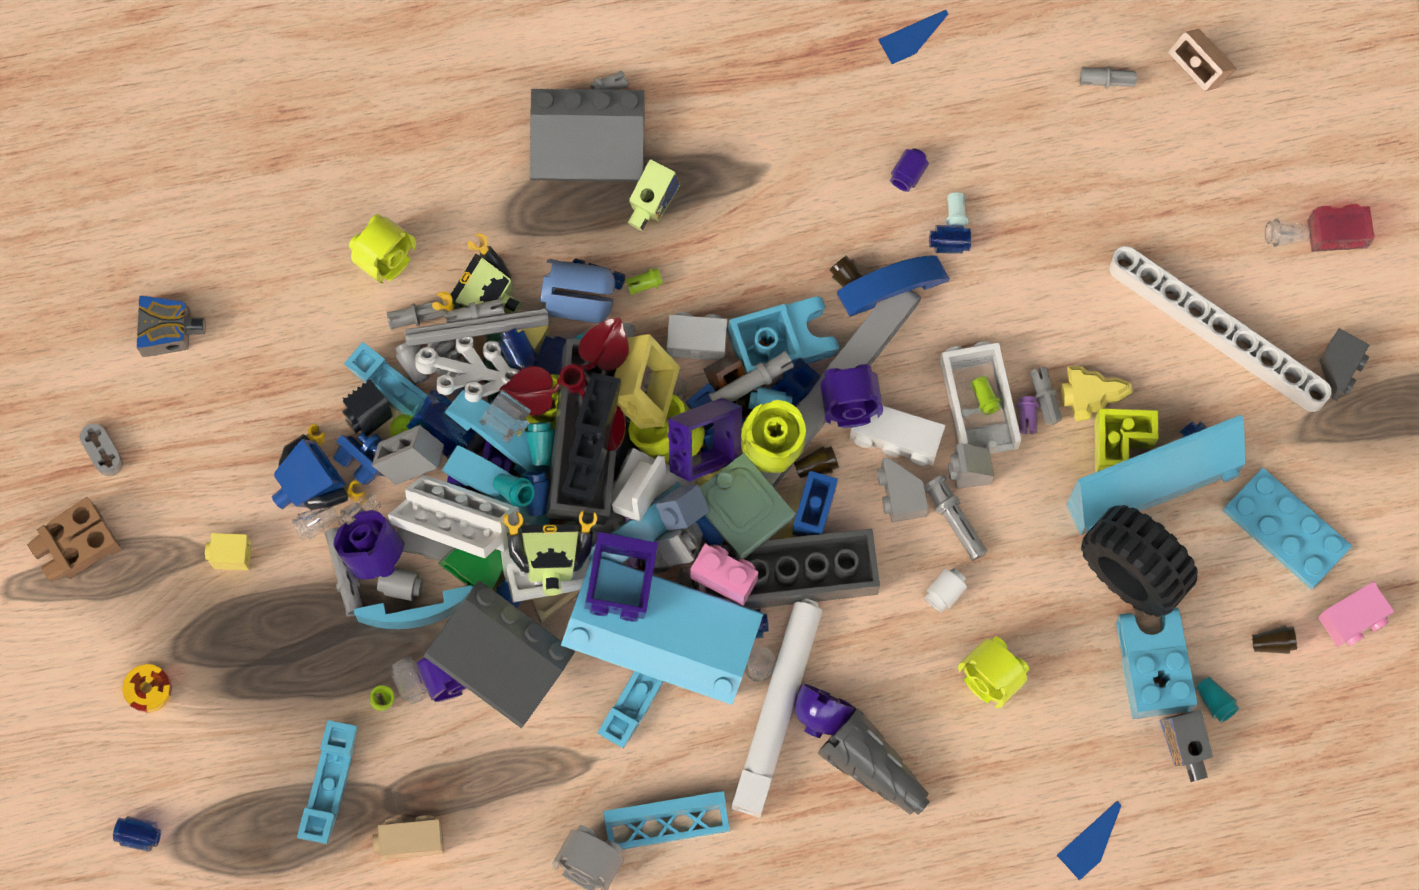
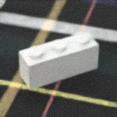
M883 406V413L879 418L876 414L870 417L871 423L851 429L850 439L854 440V443L860 447L871 448L873 446L882 449V452L888 456L898 457L901 455L910 458V461L920 466L929 464L933 466L945 425Z

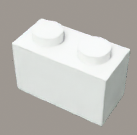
M686 312L669 315L667 353L671 357L720 360L725 357L727 319H722L721 316L715 314H708L705 317H695Z

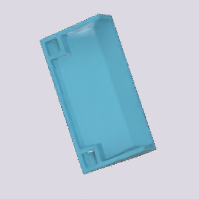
M1242 415L1236 416L1078 479L1066 505L1080 535L1086 534L1111 507L1126 505L1129 508H1136L1141 512L1221 479L1224 482H1228L1240 476L1239 472L1245 465L1244 419Z
M592 555L561 646L733 705L763 613L653 575L644 619L638 618L637 622H630L620 619V615L608 613V616L593 615L589 609H584L593 560ZM601 557L594 599L638 606L644 571Z

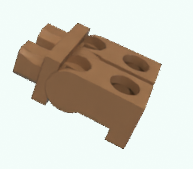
M85 497L55 517L46 526L42 525L36 529L39 535L27 544L36 559H40L49 552L52 554L54 559L41 566L45 576L51 582L65 575L72 579L78 575L77 573L86 570L93 563L108 554L114 555L122 550L96 505L88 497Z

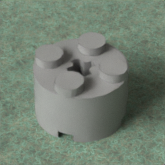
M580 825L577 830L570 831L552 865L556 870L560 865L565 870L563 876L586 890H594L595 887L601 890H608L624 862L623 857L620 855L623 849L613 841L606 840V842H603L594 837L596 835L594 831Z

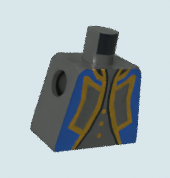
M139 296L137 349L142 357L185 351L189 348V335L205 334V317H190V310L186 303Z
M1201 710L1161 719L1160 724L1175 766H1186L1190 782L1208 778L1203 760L1213 758ZM1189 744L1192 746L1191 754L1188 751Z

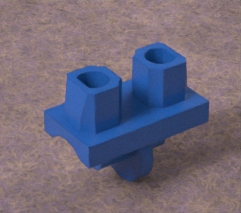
M361 433L357 439L362 444L353 436L346 438L344 435H341L336 441L340 446L333 456L335 461L343 467H349L354 459L360 462L361 465L354 472L353 476L363 485H368L377 476H384L372 466L374 460L372 453H376L378 443L382 441L378 434H374L369 438L364 433Z

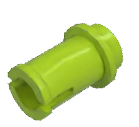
M652 267L649 268L648 272L625 279L631 296L653 287L659 289L658 286L663 284L658 268L652 270Z
M987 376L979 377L970 383L980 403L979 410L981 412H984L985 415H991L1001 409V400L998 397L996 398Z

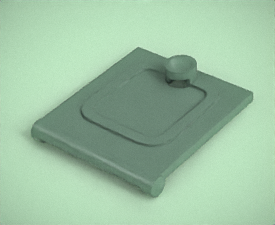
M745 453L741 454L700 487L710 510L705 514V517L735 551V556L738 560L747 557L796 517V513L782 499Z

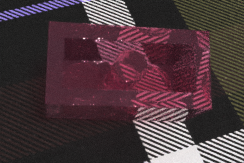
M1349 204L1343 208L1320 206L1312 211L1307 220L1312 252L1367 249L1375 238L1370 206L1360 207L1359 204Z

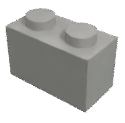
M418 425L379 442L372 466L394 484L398 485L438 468L444 444L422 426Z

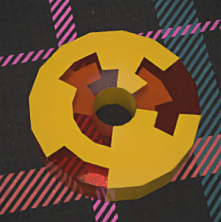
M143 664L136 666L128 672L123 680L122 692L124 699L133 709L142 713H151L160 710L167 704L171 697L172 685L170 678L163 669L156 665ZM146 684H151V691L143 693V687Z

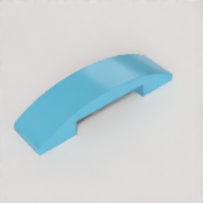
M364 342L345 361L344 365L362 382L366 383L367 380H371L386 397L391 406L433 435L447 420L444 418L445 415H439L444 414V411L447 410L445 405L431 394L427 395L387 364L381 355ZM432 402H434L438 406V408H434L432 406L430 409Z
M462 390L445 411L448 416L468 431L472 428L516 465L513 469L521 476L529 471H545L547 474L551 469V464L533 465L526 432L508 416L481 399L478 402H470L465 398V390Z
M457 445L442 471L466 487L469 485L485 496L511 504L494 489L493 480L501 473L513 475L481 456ZM526 506L518 507L519 513L523 517V522L527 525H548L552 519L546 518V514L529 516Z
M676 482L657 496L640 522L630 519L610 534L652 542L667 531L656 503L676 488L682 487L680 483ZM596 542L591 545V552L588 556L589 560H591L594 554ZM602 552L601 556L618 563H623L630 558Z
M472 585L442 591L444 603L387 614L384 603L354 609V613L358 622L373 627L385 629L421 627L452 616L463 598L472 589Z
M634 671L597 734L624 748L647 713L664 681Z
M327 720L320 747L321 755L307 808H304L297 835L298 839L328 844L340 809L350 770L357 726Z

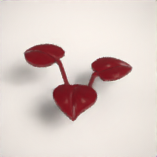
M620 318L608 319L586 332L579 344V355L582 359L591 363L587 365L580 364L579 366L573 364L565 366L561 370L560 378L557 379V384L554 388H552L553 379L551 375L541 367L532 366L522 369L506 384L501 386L500 392L513 408L521 413L532 416L544 414L551 409L553 405L551 394L557 393L562 385L567 391L579 393L584 399V389L588 383L584 371L595 368L596 364L602 370H614L620 367L627 359L629 343L622 320ZM618 405L607 448L609 451L617 450L625 435V417Z

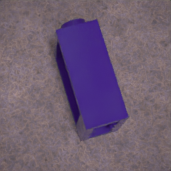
M720 398L668 418L670 472L689 482L726 467L743 454L741 446L742 406ZM714 422V448L692 456V430Z
M598 532L584 609H589L590 613L596 616H608V613L620 615V619L630 622H637L638 618L644 619L648 606L658 543ZM602 552L646 560L638 606L594 599Z

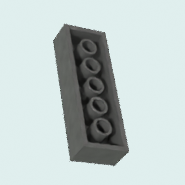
M567 338L562 352L561 370L571 364L579 366L580 364L587 365L591 363L585 361L579 355L580 339ZM596 364L595 368L584 371L589 383L592 373L614 377L616 369L605 371ZM562 385L558 391L546 518L579 522V514L584 510L582 520L585 523L593 521V514L595 512L597 515L596 524L605 525L610 517L616 450H607L593 502L564 496L562 489L570 467L568 458L577 433L574 427L583 398L579 393L567 391Z
M872 529L766 540L744 558V560L755 566L754 570L758 571V581L744 604L745 607L750 609L792 605L794 602H801L804 599L818 602L878 595L880 589ZM720 545V547L728 551L729 557L739 561L730 545ZM699 548V550H698V552H697V554H696L695 560H696V558L698 557V555H699L700 551L702 550V548ZM698 583L699 591L736 603Z

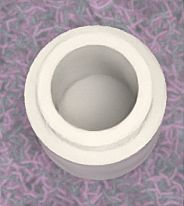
M952 568L951 571L944 569L926 590L927 595L924 599L934 609L943 613L946 608L950 609L967 589L964 583L966 581L965 576L955 568Z

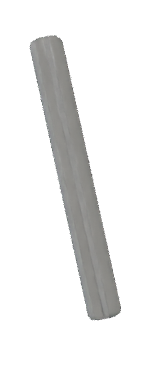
M543 308L410 328L405 330V340L407 346H415L547 326L549 324V315L547 309Z

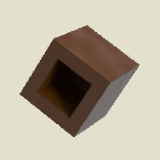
M728 355L703 369L709 384L715 391L747 374L741 360Z

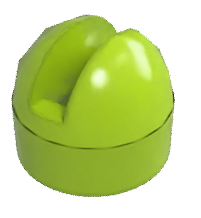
M384 685L375 687L369 698L371 706L378 711L388 710L394 702L393 691ZM380 693L384 706L380 705L376 694Z

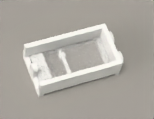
M989 341L976 343L970 348L962 349L961 346H955L942 352L940 366L943 372L958 443L989 448L990 454L1019 449L1021 436L999 343L991 344ZM982 376H987L996 398L998 397L1001 400V409L991 415H985L984 412L979 410L980 403L973 388L970 386L973 380Z

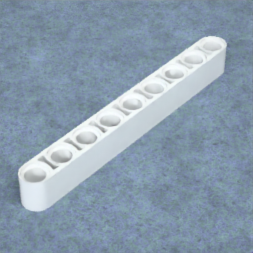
M1123 246L1115 251L1109 265V271L1115 279L1309 412H1316L1326 404L1331 396V387L1324 379L1135 249ZM1118 260H1126L1130 266L1123 267L1118 263ZM1149 276L1153 279L1154 283H1146L1141 277ZM1172 292L1178 299H1168L1165 293ZM1195 308L1199 310L1201 316L1192 315L1188 309ZM1212 325L1222 326L1225 332H1216ZM1236 342H1245L1249 349H1241ZM1261 358L1270 359L1273 366L1264 365ZM1285 374L1293 375L1297 383L1289 382L1285 378ZM1309 391L1318 392L1321 399L1316 400L1312 398Z

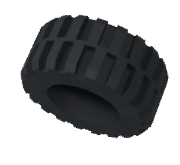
M1126 505L1109 508L1083 537L1081 551H1083V557L1088 561L1090 569L1097 574L1101 582L1108 586L1109 590L1120 596V599L1133 605V608L1144 611L1145 614L1154 615L1155 617L1170 614L1197 583V567L1194 566L1195 562L1188 555V550L1184 545H1181L1177 541L1178 539L1172 533L1170 534L1162 524L1155 522L1151 516L1141 513L1136 508H1129Z

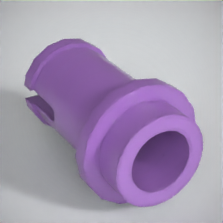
M1020 397L1019 402L1016 404V407L1019 408L1020 434H1027V423L1029 422L1030 434L1037 433V408L1040 407V404L1037 402L1036 397Z

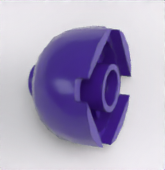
M802 684L795 702V714L798 720L806 726L804 731L817 738H821L822 734L835 735L843 724L850 719L857 708L841 698L837 699L831 696V693L808 684Z

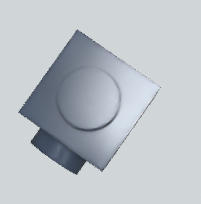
M698 484L678 487L656 503V507L667 530L688 528L710 511Z

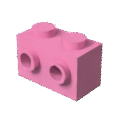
M704 544L690 569V578L744 606L758 581V571L754 570L755 566L747 560L739 559L737 561L729 557L728 551L718 545L710 547Z
M1372 582L1324 610L1318 619L1337 647L1345 643L1350 647L1364 638L1362 633L1371 628L1373 632H1376L1389 623L1387 618L1394 610L1375 582Z

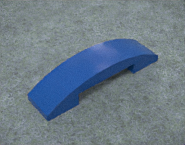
M921 256L903 260L873 271L839 289L837 295L849 317L875 308L877 302L919 287L926 290L949 282L950 278L937 256Z

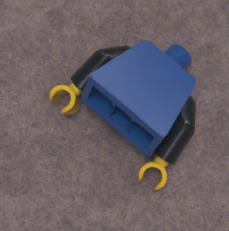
M317 424L309 426L308 435L302 434L283 448L278 469L274 472V477L281 488L272 495V500L281 509L287 507L291 502L296 507L308 508L310 510L325 509L345 503L349 497L353 501H360L365 497L366 491L355 494L352 491L353 488L361 486L358 480L352 481L348 489L345 490L343 488L346 483L319 446L326 441V432H322L319 436L313 435L319 431V425Z

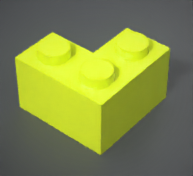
M1099 408L1094 419L1095 472L1128 460L1129 448L1153 449L1159 439L1158 410Z

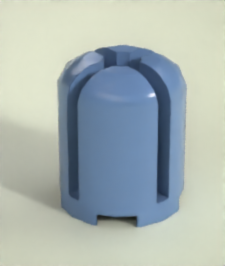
M548 259L547 263H551L552 267L548 276L543 277L540 302L546 303L549 317L592 323L605 321L611 313L613 299L559 291L556 288L613 294L615 279L611 270L601 266Z

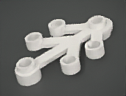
M472 337L456 339V350L463 354L468 363L440 357L434 349L429 347L420 349L415 357L416 369L422 374H432L438 368L462 374L454 378L449 375L438 377L437 391L442 395H449L454 390L465 386V398L470 402H478L482 397L500 391V387L520 371L507 365L501 356V345L495 341L485 343L483 355L485 359L493 363L497 371L487 369L473 348ZM481 380L491 381L482 386L481 384L477 383Z

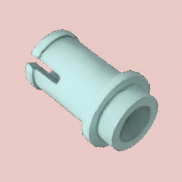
M955 192L947 196L948 217L946 218V224L953 231L964 230L969 222V218L965 214L966 196L963 193Z

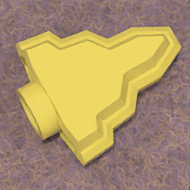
M1068 366V383H1061L1060 387L1063 407L1071 406L1076 422L1090 420L1092 414L1097 413L1099 408L1105 409L1107 404L1120 402L1133 393L1131 382L1117 377L1104 378L1098 371H1086L1083 366Z

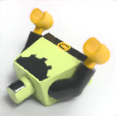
M475 233V236L480 239V245L477 247L475 243L468 241V247L473 251H480V256L474 255L451 294L445 291L436 293L437 296L443 299L444 303L442 305L439 302L432 303L433 308L437 311L443 309L451 311L468 307L469 303L475 302L476 305L501 298L505 313L519 312L522 302L510 296L513 292L512 275L502 258L491 246H487V237L484 234Z
M584 510L580 512L579 522L582 525V529L578 528V524L521 526L523 517L517 511V522L510 525L508 514H504L503 523L509 528L507 540L510 558L521 572L527 573L529 581L543 582V594L548 596L560 594L561 581L571 580L573 572L579 571L591 552L593 538L591 527L597 521L595 512L593 514V521L590 523H585L582 520Z

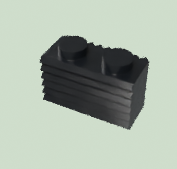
M371 380L362 383V387H357V391L353 390L352 394H348L347 398L343 397L345 409L342 413L346 417L345 421L355 434L360 431L369 436L393 417L386 397Z

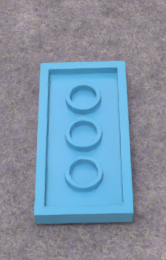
M1264 468L1223 509L1226 515L1311 590L1352 547L1348 541Z

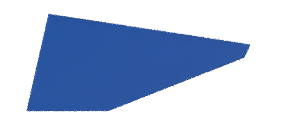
M943 10L878 39L891 64L915 55L948 15L947 10Z
M1118 801L1057 854L1059 859L1079 881L1101 862L1121 808V804Z

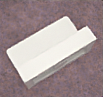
M658 455L653 465L639 461L612 505L613 512L639 522L641 521L667 478L665 457Z

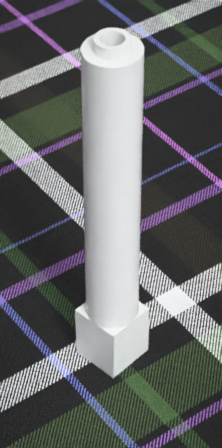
M804 599L801 602H794L745 766L742 770L732 803V810L759 818L762 816L823 612L818 607L819 604L816 601Z

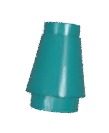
M552 422L528 423V431L525 432L533 465L551 464L550 458L555 429H552Z
M501 473L493 480L494 489L515 507L527 506L535 496V489L530 480Z
M1211 677L1204 679L1197 685L1196 689L1199 691L1213 719L1217 718L1220 723H1223L1239 710L1236 704L1237 700L1213 681Z

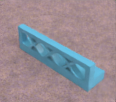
M724 791L603 811L608 840L614 842L612 827L626 825L634 831L627 842L616 843L623 850L730 832ZM720 809L722 826L709 827L700 821L707 811ZM701 812L697 818L692 815L693 813ZM686 815L694 821L688 831L679 832L670 826L677 816ZM671 817L667 823L662 820L663 818ZM656 820L664 826L658 836L649 837L640 831L647 821ZM641 822L637 828L632 825L633 823ZM697 824L700 825L702 828H704V829L694 830L695 827L697 826ZM667 830H670L671 832L674 833V834L664 835ZM637 835H640L641 837L644 838V839L634 840Z

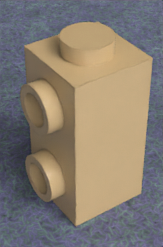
M431 815L416 817V822L404 823V820L400 818L385 820V825H378V834H373L374 852H379L382 860L444 854L442 824L439 819L434 820V816Z

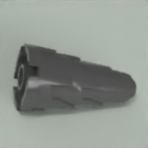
M858 708L837 733L830 736L818 752L824 760L846 775H850L867 789L876 792L885 800L896 804L909 815L913 812L919 815L930 803L926 798L929 793L918 782L912 771L903 763V759L884 740L879 730Z

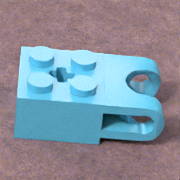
M819 296L788 305L782 304L730 319L727 332L736 358L741 360L746 373L754 370L758 363L764 364L780 355L783 351L790 357V362L793 363L794 368L835 356L840 350L835 337L818 338L807 329L808 322L823 314L825 309L823 299ZM764 340L765 344L770 343L768 347L762 346L760 341Z
M1177 607L1170 614L1160 617L1161 632L1155 635L1145 634L1141 631L1132 613L1118 615L1116 626L1132 719L1190 712L1197 706L1181 616ZM1156 678L1164 681L1165 685L1163 688L1159 687V683H1154Z

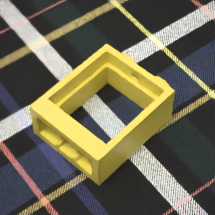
M650 334L627 337L629 353L625 362L616 369L614 376L621 379L617 405L640 429L664 426L680 366ZM646 365L653 371L647 394L640 389Z

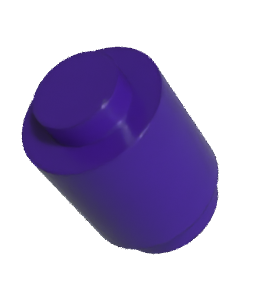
M916 148L904 150L891 172L890 182L904 192H909L911 188L916 187L929 165L925 153Z

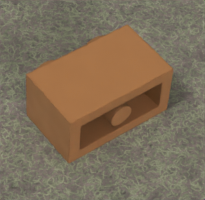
M1200 29L1186 31L1168 51L1204 91L1219 88L1237 69Z

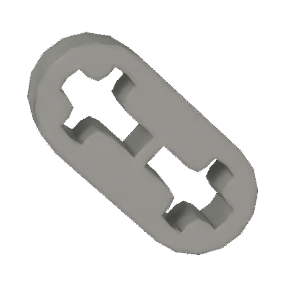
M98 424L85 426L80 433V440L94 466L104 476H114L122 469L123 461L105 429ZM94 432L97 436L99 435L98 440L101 446L98 448L90 441V435ZM105 452L110 459H113V466L109 468L103 465L105 461L101 455Z

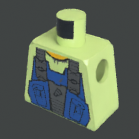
M651 159L649 160L629 200L634 212L628 224L643 231L649 219L656 222L660 220L680 187L674 171Z

